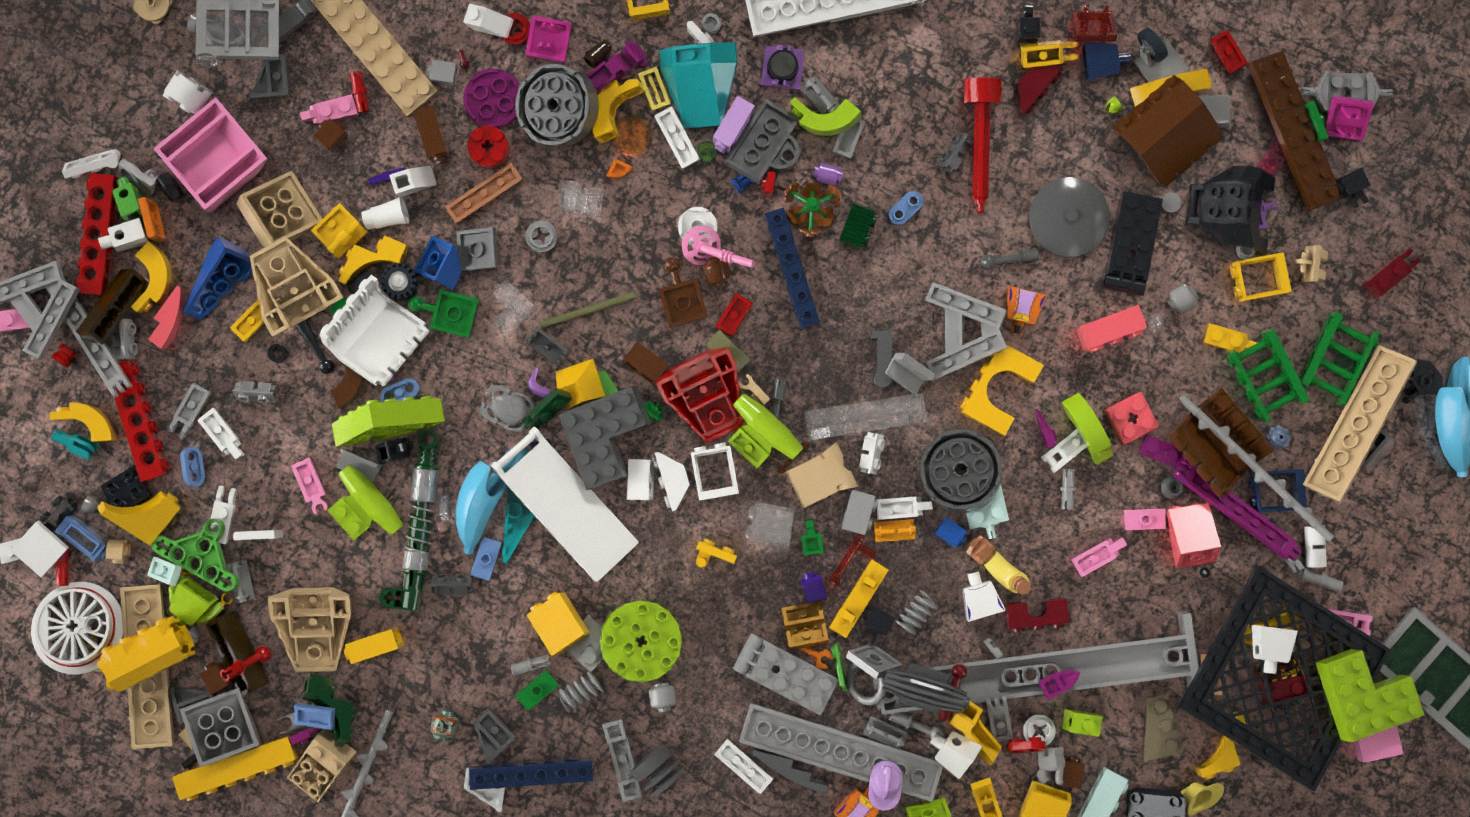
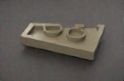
M1168 693L1147 697L1142 762L1183 753Z

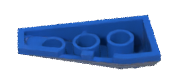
M217 237L206 255L184 307V314L202 320L219 305V301L225 295H230L234 291V287L241 281L245 282L253 272L250 254L236 244Z

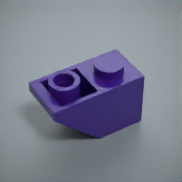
M812 571L802 575L803 579L800 582L808 604L827 597L819 573L815 574Z

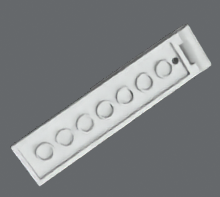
M745 0L753 38L831 21V23L926 1Z

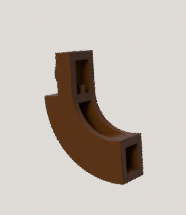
M346 365L343 381L336 388L330 390L338 409H344L354 402L365 382L364 377Z

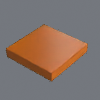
M146 197L138 198L147 237L159 243L166 241L158 204Z

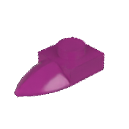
M1035 409L1045 448L1056 446L1057 435L1055 430H1051L1042 413Z
M1074 670L1055 672L1039 680L1038 683L1047 700L1069 690L1078 680L1080 672Z
M310 727L289 737L292 745L299 743L301 746L311 741L310 737L318 733L322 728Z

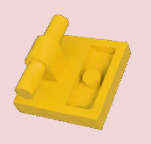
M341 203L337 204L311 229V232L339 260L348 252L350 247L353 248L354 244L356 245L368 233Z
M705 538L704 541L699 540L696 549L700 550L696 564L701 568L707 566L711 555L734 564L737 555L734 554V549L723 546L722 549L715 546L716 542Z

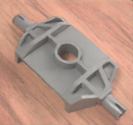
M1325 71L1321 75L1317 86L1302 87V95H1314L1318 107L1325 113L1329 111L1333 95L1341 96V89H1347L1350 92L1349 98L1370 100L1374 102V106L1378 98H1392L1393 93H1391L1393 89L1379 88L1372 72L1364 74L1329 73V71Z

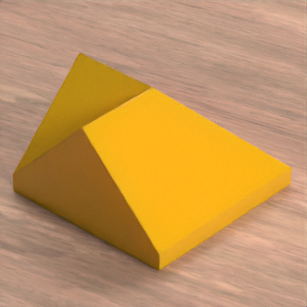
M594 359L555 371L557 388L569 392L572 400L566 404L568 410L605 397Z

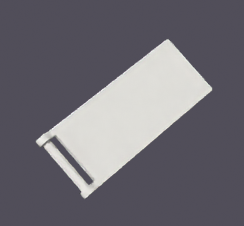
M536 427L531 428L529 434L500 460L490 465L491 470L503 480L595 582H598L638 544V540L591 489L586 491L583 480L546 441ZM534 439L539 442L506 473L503 471L502 468Z

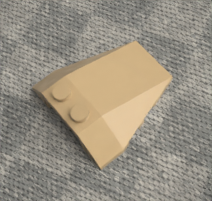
M286 236L250 255L262 320L272 337L296 326L344 298L335 281Z
M334 587L292 588L269 596L270 619L278 630V636L286 647L285 651L295 672L336 671L352 614L350 595Z

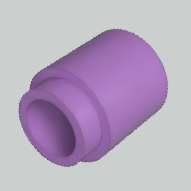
M820 162V166H815L813 177H816V182L832 186L835 184L840 185L843 169H839V166Z

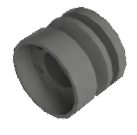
M664 744L654 749L631 770V773L639 782L646 778L650 780L644 787L645 790L655 786L649 794L652 798L668 791L679 781L678 779L685 772L683 767L673 771L679 763L677 760L670 764L666 762L670 758L671 753Z

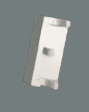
M628 459L627 500H654L655 467L653 460Z

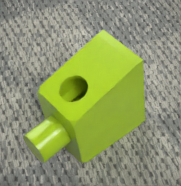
M1064 708L1061 728L1071 733L1100 737L1103 714Z

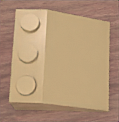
M292 171L241 194L236 202L239 210L264 248L285 236L292 242L313 229L322 220V217Z

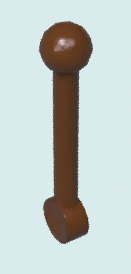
M807 441L802 442L803 449L799 452V454L804 449L809 448V443ZM789 459L783 466H779L778 472L784 473L786 470L785 468L793 460Z

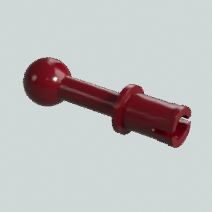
M956 664L951 670L953 676L951 685L959 688L961 680L968 673L964 665ZM941 710L938 719L950 723L953 712Z

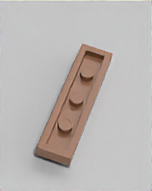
M510 163L445 206L455 223L458 224L523 181L513 164Z

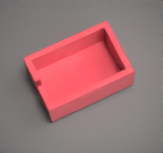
M1139 305L1082 325L1075 330L1083 351L1089 349L1090 353L1105 348L1104 344L1107 342L1111 346L1124 341V336L1130 339L1143 334L1142 329L1147 328Z

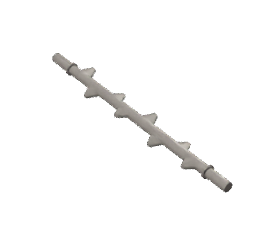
M1185 394L1179 399L1193 413V416L1195 415L1199 419L1198 428L1200 430L1210 429L1228 446L1227 452L1229 454H1236L1255 472L1254 481L1256 483L1266 482L1284 499V506L1286 508H1293L1312 526V529L1314 528L1328 542L1334 538V535L1320 523V520L1312 516V509L1310 507H1303L1285 490L1286 481L1284 479L1274 480L1255 462L1256 456L1254 454H1247L1229 437L1230 428L1228 426L1218 427Z
M385 710L368 753L359 754L357 757L363 766L353 789L344 790L342 793L348 802L341 817H359L354 811V806L363 785L373 784L374 780L368 774L377 751L387 750L388 745L383 740V736L387 732L386 729L393 715L391 710Z

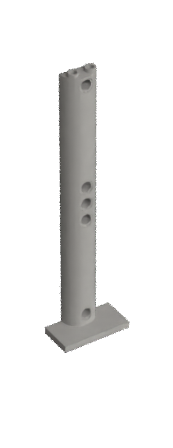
M1177 611L1179 636L961 663L967 668L968 673L961 680L959 689L967 692V697L970 698L972 703L986 702V698L994 701V697L997 696L998 700H1002L1003 695H1006L1007 699L1042 695L1044 692L1038 681L1047 677L1045 670L1050 666L1055 667L1056 672L1064 670L1080 672L1076 683L1067 691L1186 676L1187 687H1189L1199 669L1191 613ZM1169 652H1177L1178 657L1175 661L1168 660ZM956 664L930 667V669L949 674L947 683L951 685L953 680L951 670ZM1028 669L1035 670L1036 675L1033 679L1025 678V672ZM1007 672L1015 673L1016 676L1012 682L1005 680ZM873 678L874 690H878L879 681ZM895 695L892 697L884 696L876 704L877 710H881L882 715L923 710L900 703V697Z

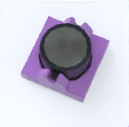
M766 45L760 86L800 91L805 50L794 49L792 46Z

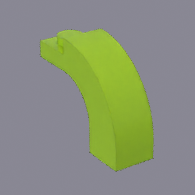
M795 97L790 102L791 112L797 118H801L799 121L800 126L815 135L832 136L843 133L853 127L862 117L861 111L847 99L836 110L828 114L812 112Z
M1078 392L1061 402L1067 417L1072 421L1085 441L1093 462L1097 465L1113 456L1110 447L1112 445L1103 426L1082 395Z

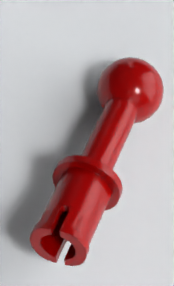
M265 646L258 647L255 654L243 661L235 660L232 665L220 670V676L227 675L223 680L228 682L237 675L245 674L246 668L256 662L268 661L271 657L269 648Z

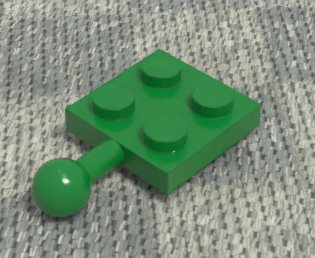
M439 289L435 305L425 303L420 297L413 296L408 300V308L412 312H419L421 310L432 312L430 329L470 338L479 299Z

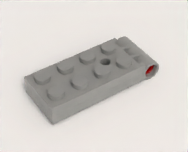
M753 633L750 634L732 668L820 716L839 681V678L817 668L813 664ZM777 665L780 669L778 672H773L772 667Z

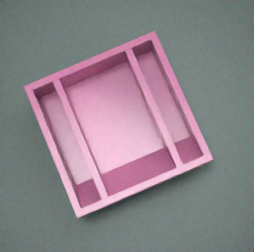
M216 97L154 148L203 209L209 213H212L252 180L268 160Z

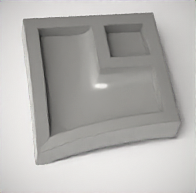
M588 615L583 622L590 634L567 650L592 673L604 659L599 645L601 626Z

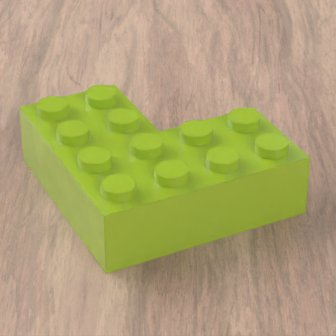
M1350 649L1315 662L1342 741L1355 742L1424 716L1412 676L1397 675L1374 684L1363 650Z

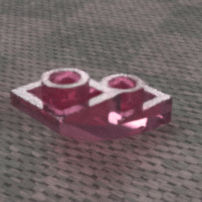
M1276 134L1257 167L1275 177L1285 161V156Z

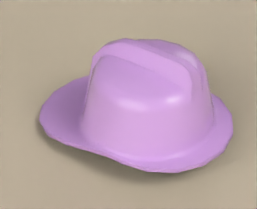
M881 761L871 771L868 795L871 804L876 809L882 811L890 810L897 805L901 796L902 772L895 763Z

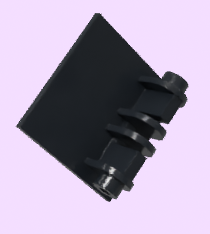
M135 465L101 485L108 504L116 507L138 506L139 502L150 499L152 495L150 489H146L144 483L140 482Z

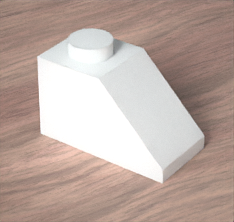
M469 4L463 23L473 30L508 38L514 19L486 7Z

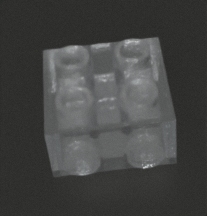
M755 502L754 506H750L748 518H752L751 526H747L745 538H749L750 543L789 548L795 508Z

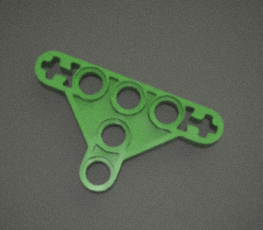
M209 519L200 533L176 541L166 536H158L152 543L154 552L226 592H233L239 587L240 580L238 576L227 570L222 553L220 539L225 532V524L222 520ZM217 522L219 530L213 534L210 527L212 523ZM207 540L210 547L204 552L201 549V543ZM160 542H164V545L171 547V549H162V546L159 545ZM178 549H181L184 554L180 560L175 558V552ZM198 558L200 566L195 570L192 568L191 563L193 559ZM212 567L217 571V575L213 579L208 576V571ZM222 577L224 579H231L230 581L233 584L232 586H227L228 583L220 579Z

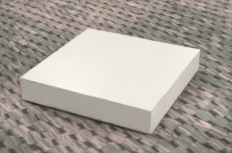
M38 520L15 544L11 551L37 575L42 577L69 547Z
M239 531L233 533L234 540L283 538V531Z

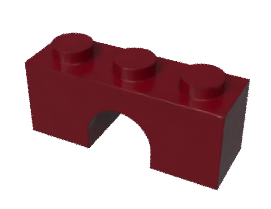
M1064 597L1045 599L1044 611L1036 617H1032L1028 613L1026 602L1004 604L1006 628L1012 629V632H1022L1025 627H1032V630L1044 629V625H1052V628L1064 627V623H1069L1067 598Z

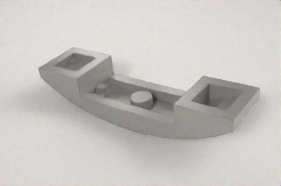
M622 719L603 723L602 727L617 775L622 801L626 802L643 797L640 782L631 773V770L635 767V762Z

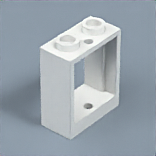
M726 443L715 444L714 449L706 450V446L694 448L695 452L691 453L699 501L738 494L731 447L726 446ZM726 452L732 486L703 492L697 457Z

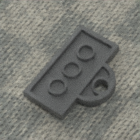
M765 99L726 158L724 164L757 184L760 183L768 169L776 172L791 169L796 164L800 154L798 142L791 136V133L800 119ZM784 153H790L793 156V159L791 161H787L783 158L782 155Z

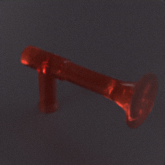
M857 533L835 572L824 578L842 588L840 586L841 576L856 552L859 550L872 560L877 552L862 544L865 537Z

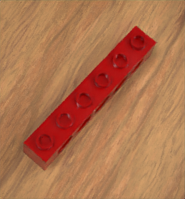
M90 173V178L86 182L88 196L84 201L86 215L82 220V229L84 230L83 238L80 239V249L82 251L81 258L78 259L77 263L80 270L79 277L76 278L75 286L80 289L79 293L83 295L102 296L109 285L113 247L102 250L99 240H94L93 234L99 230L100 237L109 235L108 228L115 226L117 204L113 190L118 188L116 181L119 178L114 175ZM104 191L103 199L98 200V193ZM101 210L102 217L96 220L95 215ZM94 250H97L98 256L92 260L91 254ZM95 270L96 276L90 280L89 273Z
M127 359L118 362L126 376L130 378L132 387L127 388L124 386L126 391L123 393L116 388L119 396L114 399L140 482H148L169 475V462L162 453L164 450L163 443L156 434V431H158L157 424L150 415V412H152L151 405L144 396V393H146L145 386L138 377V374H140L139 367L133 360ZM132 396H135L136 404L132 407L129 404V400ZM138 415H141L142 423L138 426L135 423V419ZM144 434H146L149 439L148 443L145 445L141 442V438ZM150 453L155 457L152 464L147 461Z

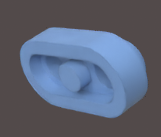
M916 191L908 192L890 209L888 214L889 221L896 226L906 223L922 207V195ZM910 198H915L917 203L911 204ZM897 211H900L902 213L901 218H897L895 216V213Z
M411 378L401 380L385 387L381 391L380 399L384 402V400L389 399L388 395L390 393H394L397 401H402V399L408 397H416L420 391L419 383ZM408 385L413 386L412 392L407 391Z
M196 447L185 448L180 454L184 483L189 487L200 486L205 480L202 453Z

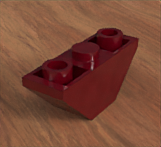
M1061 65L1031 67L1016 86L1018 113L1021 117L1025 112L1029 115L1036 106L1034 101L1038 97L1042 99L1049 91L1046 88L1049 83L1055 84L1060 78L1061 74L1059 71L1063 68Z

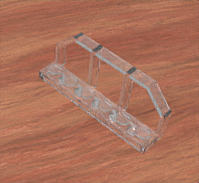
M923 393L804 411L808 441L930 422L925 408Z

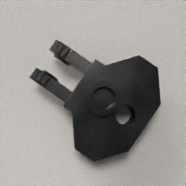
M1417 359V364L1401 392L1403 393L1407 389L1410 390L1402 398L1404 404L1411 402L1418 395H1437L1440 388L1443 387V376L1432 362Z

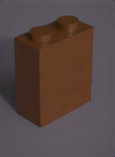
M433 105L413 111L427 158L433 164L436 163V165L447 163V159L452 158L439 113Z

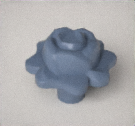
M1277 425L1275 428L1271 427L1269 429L1266 439L1270 440L1271 446L1279 450L1282 447H1287L1291 436L1288 435V429Z

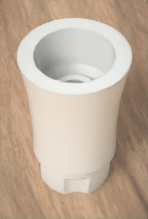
M400 196L390 202L362 211V220L367 230L379 229L397 224H408L409 214L406 204Z

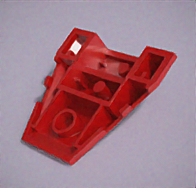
M728 347L707 350L670 368L655 382L663 400L706 443L743 426L742 416L733 406L740 398L737 365Z

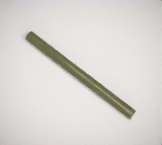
M633 291L541 321L539 324L542 330L637 298Z

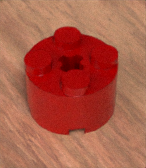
M482 126L472 131L467 147L469 155L477 165L484 169H496L507 161L510 155V144L501 130L493 126ZM488 144H491L493 148H490V150L487 152L485 147H488Z

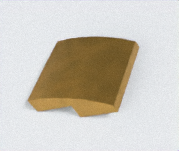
M821 600L809 604L804 603L781 608L789 651L829 643Z

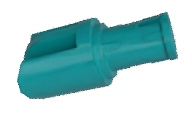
M57 428L51 435L52 441L66 446L68 452L87 461L91 459V456L99 447L97 442H91L86 437L79 434L70 435Z

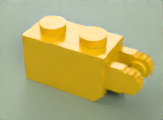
M1058 40L1020 44L1023 68L1057 65L1064 63V61L1076 60L1079 58L1078 54L1070 53L1063 55V48H1075L1078 46V41L1061 42Z

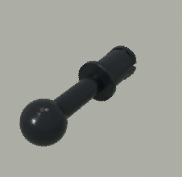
M307 319L297 324L296 327L304 339L303 343H309L319 361L318 368L323 374L331 373L334 370V362L326 358L315 338L318 334L315 335Z

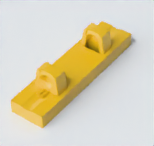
M871 559L829 628L847 638L889 570Z

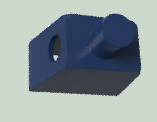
M1085 42L1082 46L1086 84L1117 76L1120 73L1121 65H1130V53L1119 54L1117 44Z

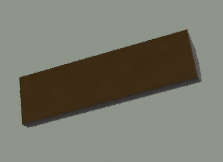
M121 269L76 330V333L90 342L103 345L148 281L134 269Z
M235 610L205 624L225 667L232 665L235 660L243 661L255 654ZM259 661L247 667L245 674L232 678L236 689L240 688L243 696L269 683Z

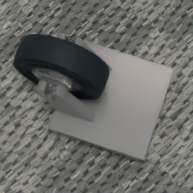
M1145 28L1139 32L1137 37L1141 45L1139 47L1140 56L1133 63L1148 82L1181 74L1189 69L1165 37L1163 38L1160 33L1156 34L1150 28Z

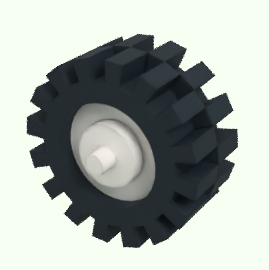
M395 263V265L391 264L389 268H385L383 274L381 273V289L390 298L399 301L406 300V298L412 297V294L417 291L418 277L409 266L403 263Z

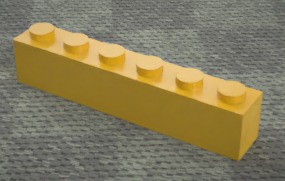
M292 735L173 776L172 779L179 800L186 798L187 801L198 798L199 793L206 792V795L218 791L217 787L225 785V788L236 785V780L244 778L245 781L256 778V773L263 771L265 775L276 771V766L282 765L285 768L295 764L294 760L299 758L296 745H292L289 739Z

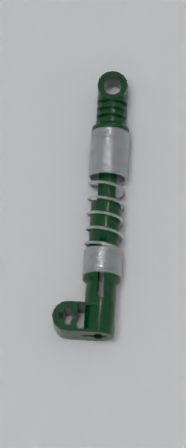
M424 429L418 435L419 448H421V451H418V453H421V455L418 456L420 461H417L413 470L410 500L416 502L409 504L415 508V513L408 514L411 519L410 524L407 525L409 527V534L406 535L408 544L404 546L407 550L404 551L402 572L404 573L403 588L391 587L381 591L379 601L386 608L420 611L424 575L427 574L430 554L427 552V547L431 544L428 542L429 535L432 534L429 530L430 524H433L427 518L428 514H434V511L429 510V504L436 502L435 496L437 494L439 467L435 463V460H438L435 456L438 455L436 450H439V446L442 443L441 434L433 429ZM429 434H432L434 440L432 444L429 445L426 442V437ZM402 591L401 605L399 606L400 600H392L389 598V595L400 596Z

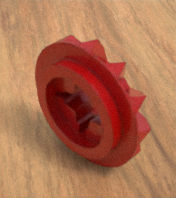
M520 13L507 14V17L514 19L512 27H515L518 23V28L521 32H515L512 35V30H510L508 38H501L508 44L518 45L524 43L529 37L530 23L528 19Z

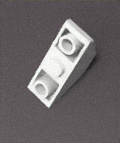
M656 452L655 458H652L656 470H660L662 477H658L661 489L665 488L667 496L664 497L667 508L671 507L672 511L677 510L690 486L684 465Z

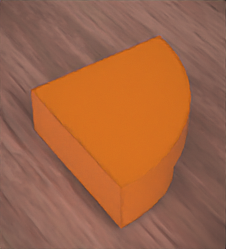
M615 158L606 177L612 179L622 178L631 172L633 166Z

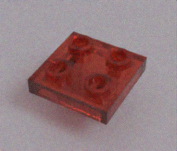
M1084 5L1083 11H1072L1071 19L1076 42L1117 41V31L1112 11L1108 10L1109 5H1104L1103 11L1088 10V5Z

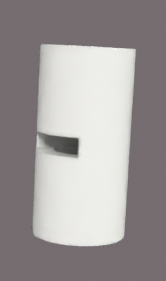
M1312 526L1304 527L1306 567H1327L1326 539L1314 528L1312 529Z

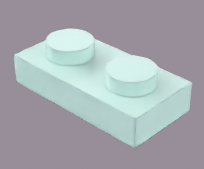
M153 556L147 576L168 585L176 586L182 567Z

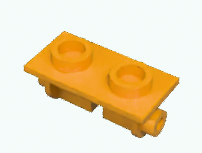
M914 519L874 522L875 542L915 539L916 527Z

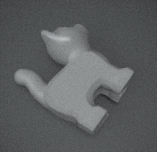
M1048 747L1046 751L1037 752L1040 769L1036 776L1042 784H1055V780L1058 785L1063 784V771L1065 768L1063 747ZM1052 771L1056 772L1055 778L1053 776Z

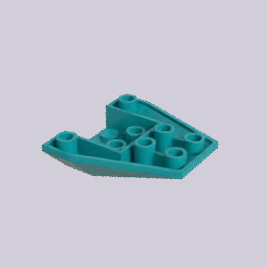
M702 43L673 46L659 50L660 69L684 129L720 126L725 117L738 63L736 43Z

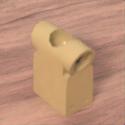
M837 441L821 455L786 471L803 508L840 490L859 487L852 472L843 465V454Z

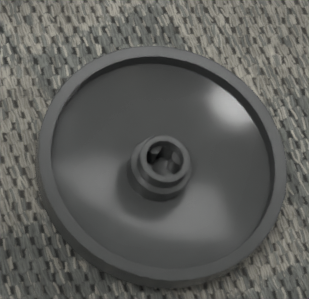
M1074 177L1056 179L1045 185L1033 199L1029 211L1030 229L1038 244L1049 253L1065 258L1079 257L1095 249L1106 236L1110 223L1108 203L1101 191L1090 182Z

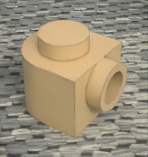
M109 539L105 559H112V563L124 564L127 556H130L131 545L128 544L127 540Z

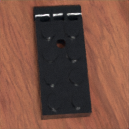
M1126 191L1121 193L1103 288L1140 296L1144 295L1163 199ZM1129 251L1133 252V258L1128 255Z

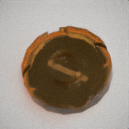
M626 115L615 122L619 136L613 138L612 141L618 151L625 155H636L647 148L650 143L651 132L649 125L644 119L637 115Z

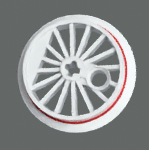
M89 582L69 583V586L56 588L42 600L34 614L31 626L34 648L46 665L61 673L77 675L98 669L97 662L101 660V650L110 645L119 644V641L123 638L122 610L118 601L103 587ZM77 593H82L83 595L77 608ZM70 595V609L64 596ZM89 595L95 598L93 602L84 610ZM56 601H60L65 615L53 605ZM100 603L103 609L88 616ZM51 610H53L64 621L52 618ZM98 620L99 626L96 630H93L92 624ZM51 622L61 624V626H51ZM89 636H98L103 638V640L98 645ZM59 638L51 647V641ZM83 638L95 648L91 654H89ZM64 643L59 658L53 655ZM78 644L84 655V658L78 659ZM71 645V661H67L65 658Z

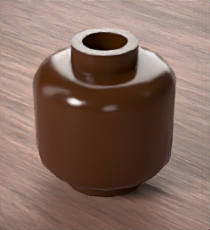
M715 256L705 261L706 264L703 266L707 282L709 284H716V287L727 284V279L732 275L728 262L720 261V258Z

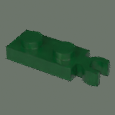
M554 388L529 412L531 416L523 421L525 428L531 426L532 428L536 427L539 429L542 422L547 423L572 400L570 393Z

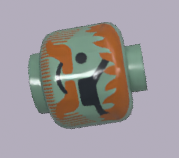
M442 709L441 713L433 715L430 732L434 738L449 741V738L455 736L459 720L453 716L454 712Z

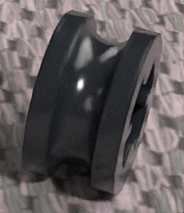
M273 344L268 348L267 355L273 362L281 363L286 359L287 351L282 345ZM277 348H280L279 351L282 352V355H279L278 359H275V356L272 355V352L276 351Z

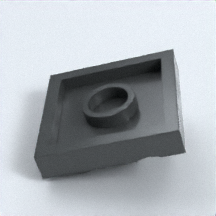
M489 227L456 231L458 258L462 272L498 268L496 228Z

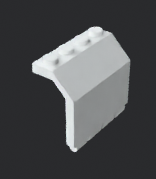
M370 275L368 279H364L360 283L358 291L348 297L346 305L336 311L329 325L326 324L322 328L320 337L322 343L342 363L375 386L378 383L385 386L393 377L389 370L396 373L406 361L401 355L409 357L418 346V343L414 340L422 342L430 331L425 327L426 323L390 299L379 287L378 279Z

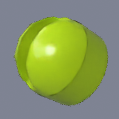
M1115 96L1106 104V109L1111 114H1117L1124 109Z

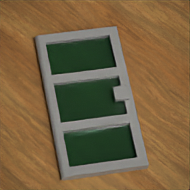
M1413 607L1382 642L1391 651L1379 673L1386 679L1397 675L1412 676L1423 711L1466 749L1470 750V654L1416 607Z

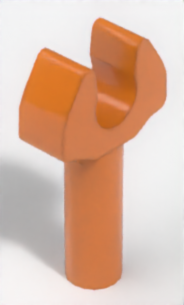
M811 647L798 649L814 658L815 666L819 669H828V666L821 662L823 656L833 659L832 654L827 649L823 651H816Z

